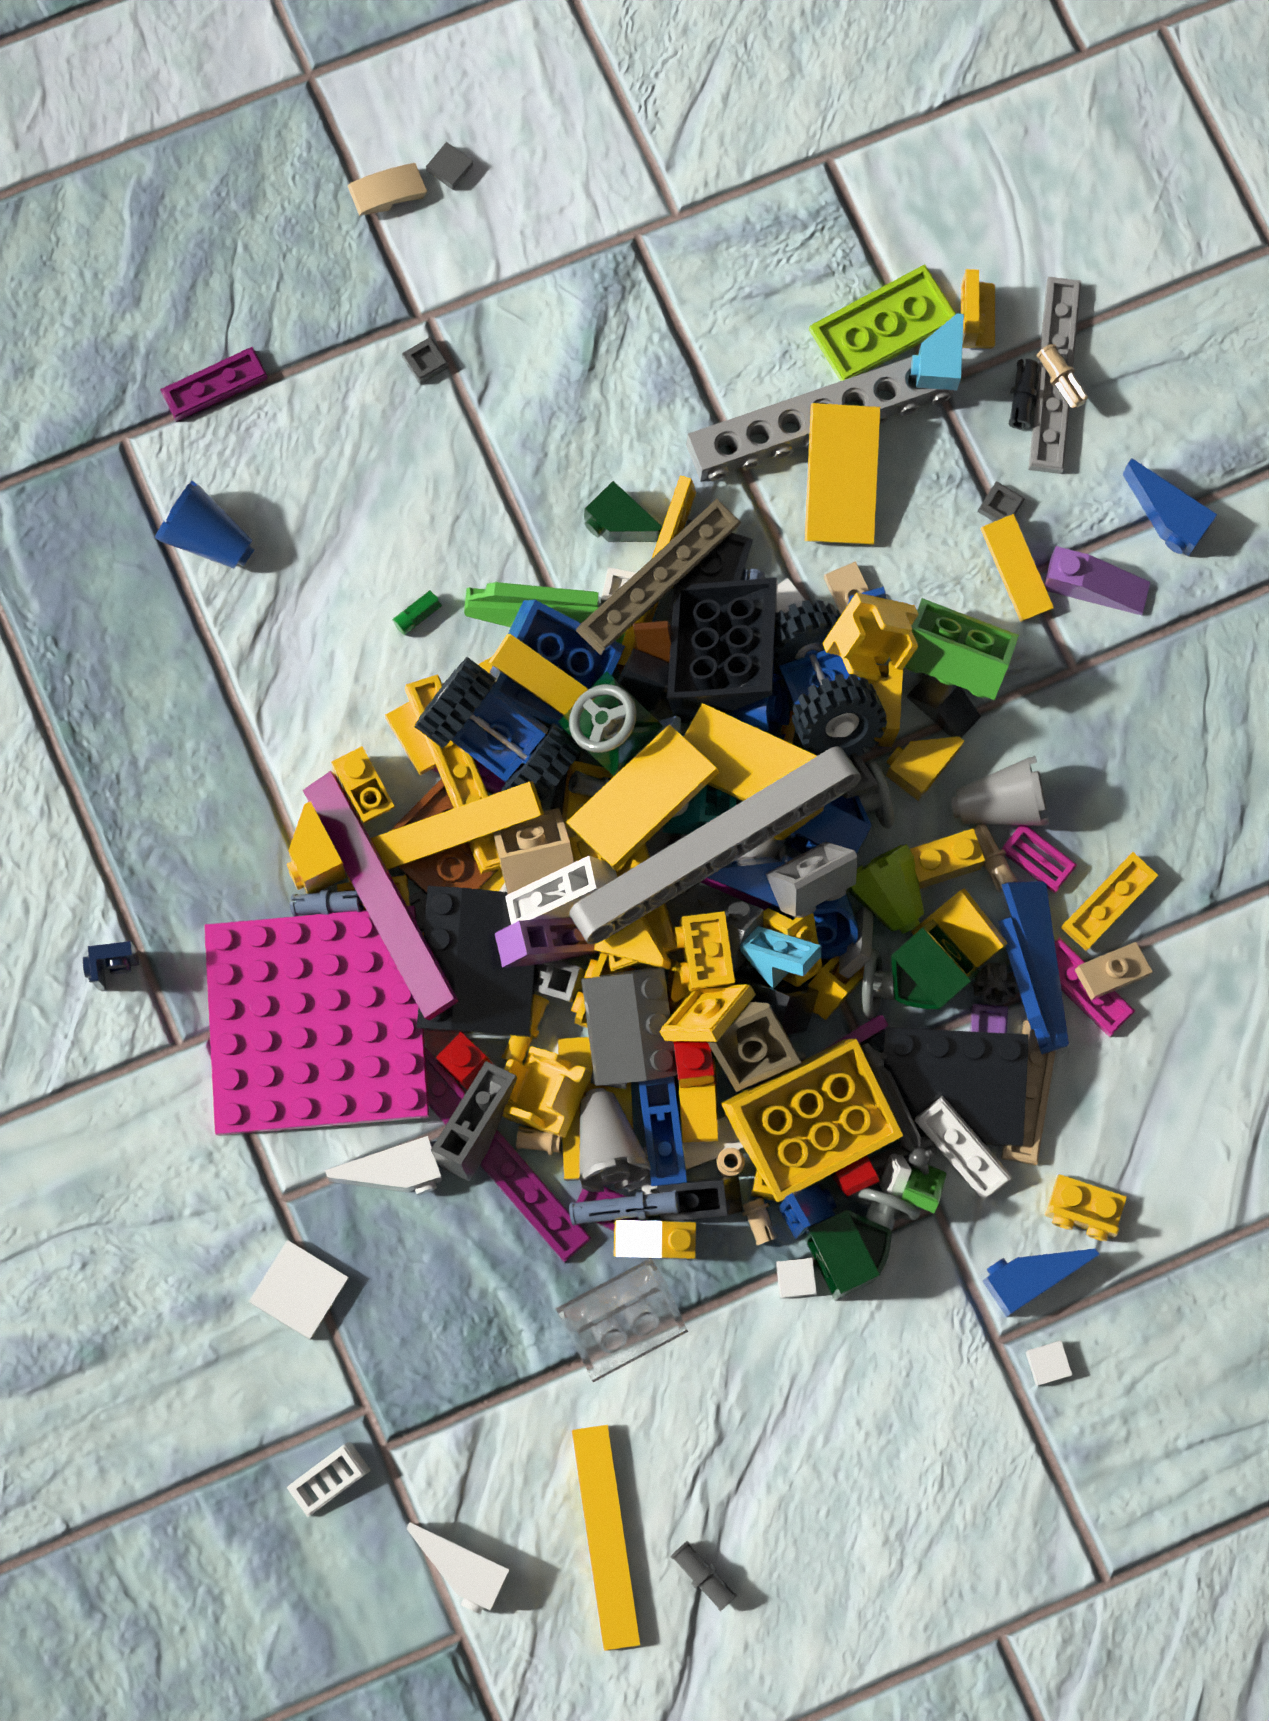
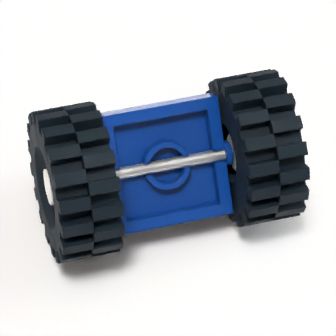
M810 600L802 601V606L797 607L795 603L788 606L790 609L788 612L784 613L780 610L776 613L774 674L782 676L783 683L794 704L793 712L795 715H792V721L804 750L806 749V751L818 756L832 747L839 746L849 759H851L850 754L855 752L860 756L865 753L863 750L865 746L872 748L876 744L874 738H881L884 734L882 728L887 726L885 718L887 716L872 683L869 684L868 680L864 677L860 678L857 675L849 674L841 656L826 653L822 643L840 618L841 613L839 610H836L834 605L830 603L825 606L824 602L816 600L814 605L811 604Z
M466 657L435 694L414 727L441 748H444L451 740L505 781L501 792L533 781L542 804L543 800L549 796L552 789L557 786L562 776L566 774L570 765L575 761L581 747L572 736L555 723L547 728L493 686L496 678L469 657Z

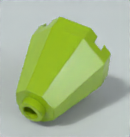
M907 844L899 845L870 860L871 862L865 866L861 865L857 868L856 884L849 887L847 891L863 906L871 910L873 915L890 931L900 929L901 933L904 934L920 925L918 918L924 914L915 872L914 856Z

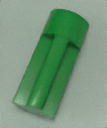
M429 590L395 616L392 621L396 628L405 636L441 608L442 604L438 601V597Z

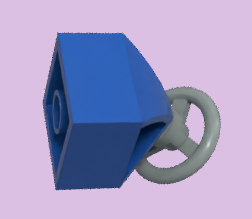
M870 761L866 765L878 783L877 789L848 799L841 795L824 806L820 814L786 838L785 845L803 854L826 841L855 850L858 856L872 826L866 813L875 811L880 824L886 829H890L894 824L892 800L880 766L874 761Z

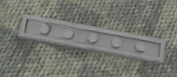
M1048 277L1046 281L1040 350L1050 344H1055L1067 365L1073 367L1081 280ZM1039 359L1036 384L1037 399L1034 404L1028 470L1062 474L1064 470L1070 405L1057 385L1053 386L1050 383L1051 376Z

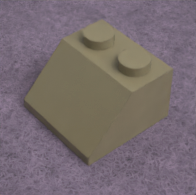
M749 1002L717 1042H707L736 1092L801 1063L798 1053L768 1003Z

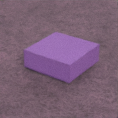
M973 1004L971 1007L970 1031L1007 1033L1008 1007Z

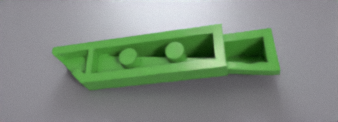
M493 582L488 583L486 589L471 587L466 589L464 614L466 617L511 628L523 601L537 600L582 623L599 608V592ZM625 633L616 642L622 644Z

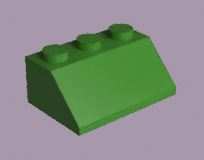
M922 598L917 609L919 615L911 625L918 648L905 667L915 673L923 672L936 677L943 684L956 685L967 689L977 697H987L995 700L1019 635Z

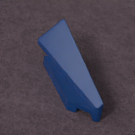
M1043 881L1008 882L1002 884L1012 917L1000 920L998 923L1002 936L1008 943L1006 950L1031 1029H1034L1040 1052L1043 1055L1069 1045L1047 885Z

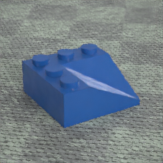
M537 600L523 601L508 634L516 637L588 689L606 671L612 675L625 648L624 645L615 641L600 655L576 632L581 623ZM492 666L490 674L496 678L493 684L496 689L542 724L550 727L551 724L555 723L564 730L558 722L563 717L562 714Z

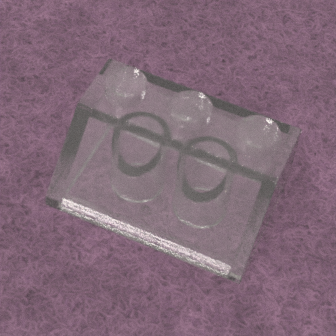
M651 1258L555 1308L592 1382L607 1376L688 1332L667 1282Z

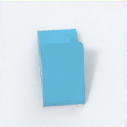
M760 926L740 945V951L772 988H775L789 972L804 976L821 958V945Z

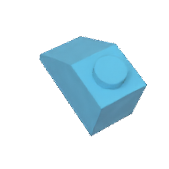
M957 313L921 343L918 355H912L911 375L917 376L916 388L958 389L962 368L964 314Z

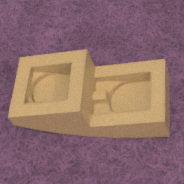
M416 163L386 169L358 179L348 185L359 216L389 211L395 203L423 199L427 193Z

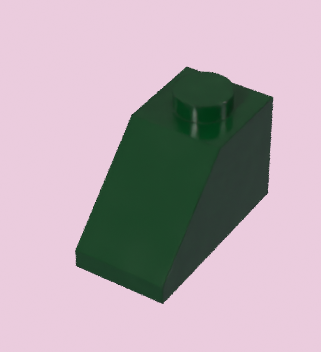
M614 481L584 509V520L586 521L584 524L597 538L602 536L608 542L658 541L662 526Z

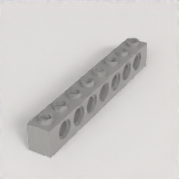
M912 357L688 433L686 446L700 482L706 479L717 481L729 475L730 471L735 469L749 470L755 468L762 460L767 458L781 459L790 455L794 449L805 446V448H809L812 403L846 405V403L854 401L861 406L880 407V424L888 419L887 417L898 413L901 416L912 414L919 409V406L930 402L932 405L944 403L951 398L954 390L914 389L911 387L909 382L917 380V376L911 375ZM888 391L894 398L883 400L877 393ZM786 423H793L799 428V431L789 433L782 426ZM754 434H762L768 441L763 444H757L750 437ZM722 445H730L736 452L731 455H725L718 448Z

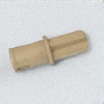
M1050 344L1041 349L1037 354V358L1040 359L1051 376L1050 383L1053 386L1057 385L1070 407L1077 408L1083 405L1088 399V395L1074 376L1075 369L1067 365L1055 344Z
M980 824L974 827V831L985 859L982 867H985L989 872L997 891L1003 892L1002 884L1018 882L1004 857L1006 855L1005 850H999L988 827L985 824Z

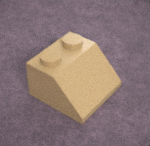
M560 808L544 811L543 816L493 833L508 894L574 863L570 841Z

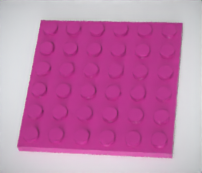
M407 906L417 923L415 906ZM367 910L204 925L214 1125L217 1136L429 1118L424 1030L417 1028L418 1005Z

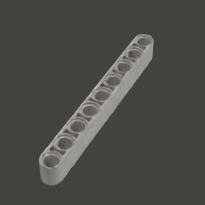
M832 747L581 899L570 909L569 915L586 942L592 945L597 944L845 794L859 783L861 775L841 747Z

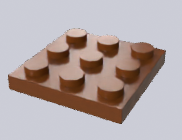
M442 778L390 831L454 809ZM468 842L397 867L415 885L423 890L426 895L428 886L480 889L499 870L496 869L481 874Z

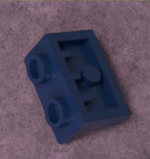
M131 941L88 946V956L83 957L85 978H88L89 982L93 983L99 991L106 990L105 969H110L111 974L131 972V966L140 965L138 950Z

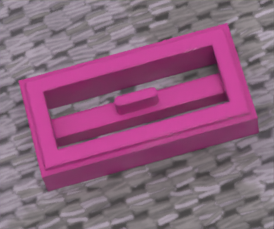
M1020 825L1001 848V850H1005V856L1037 881L1045 882L1047 888L1054 894L1077 866L1076 863L1027 825ZM1021 835L1025 836L1066 869L1063 872L1019 839ZM1014 845L1018 849H1020L1023 853H1025L1032 860L1038 863L1041 867L1047 870L1050 874L1056 877L1057 880L1054 881L1052 878H1050L1047 874H1045L1038 867L1032 864L1029 860L1023 857L1020 853L1014 850L1012 846Z

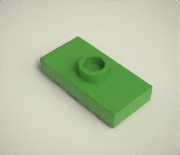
M911 1165L912 1171L901 1199L935 1213L947 1173L928 1165L929 1173L924 1175L919 1169Z

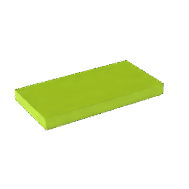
M924 264L811 324L809 331L839 380L843 381L866 373L921 344L955 316L956 313Z

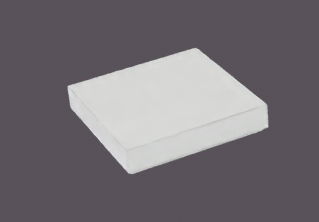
M287 1240L249 1302L311 1340L349 1280V1277Z

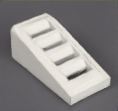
M347 1442L287 1486V1489L306 1516L309 1517L369 1473L370 1468L353 1444ZM341 1456H343V1458L346 1460L348 1465L353 1470V1475H350L344 1464L339 1459ZM330 1464L343 1480L342 1483L338 1484L327 1467ZM320 1474L331 1490L330 1492L326 1493L315 1475ZM306 1482L319 1498L315 1503L302 1486Z

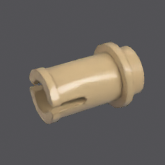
M519 1126L516 1148L548 1151V1155H552L553 1152L560 1153L562 1137L534 1128Z
M726 1148L719 1153L717 1167L722 1176L738 1175L744 1168L745 1158L738 1149ZM724 1160H732L736 1166L729 1168L725 1165Z
M763 1198L743 1204L745 1212L742 1213V1216H747L756 1245L778 1238L766 1208L769 1207V1204H765Z

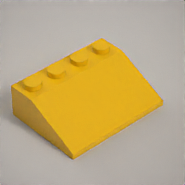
M844 1039L801 1061L800 1064L784 1070L721 1103L738 1139L777 1202L785 1199L787 1195L808 1187L903 1136L857 1039Z

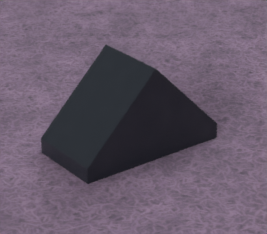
M928 674L907 695V698L951 737L962 738L981 718V715L962 687L943 684L936 677Z

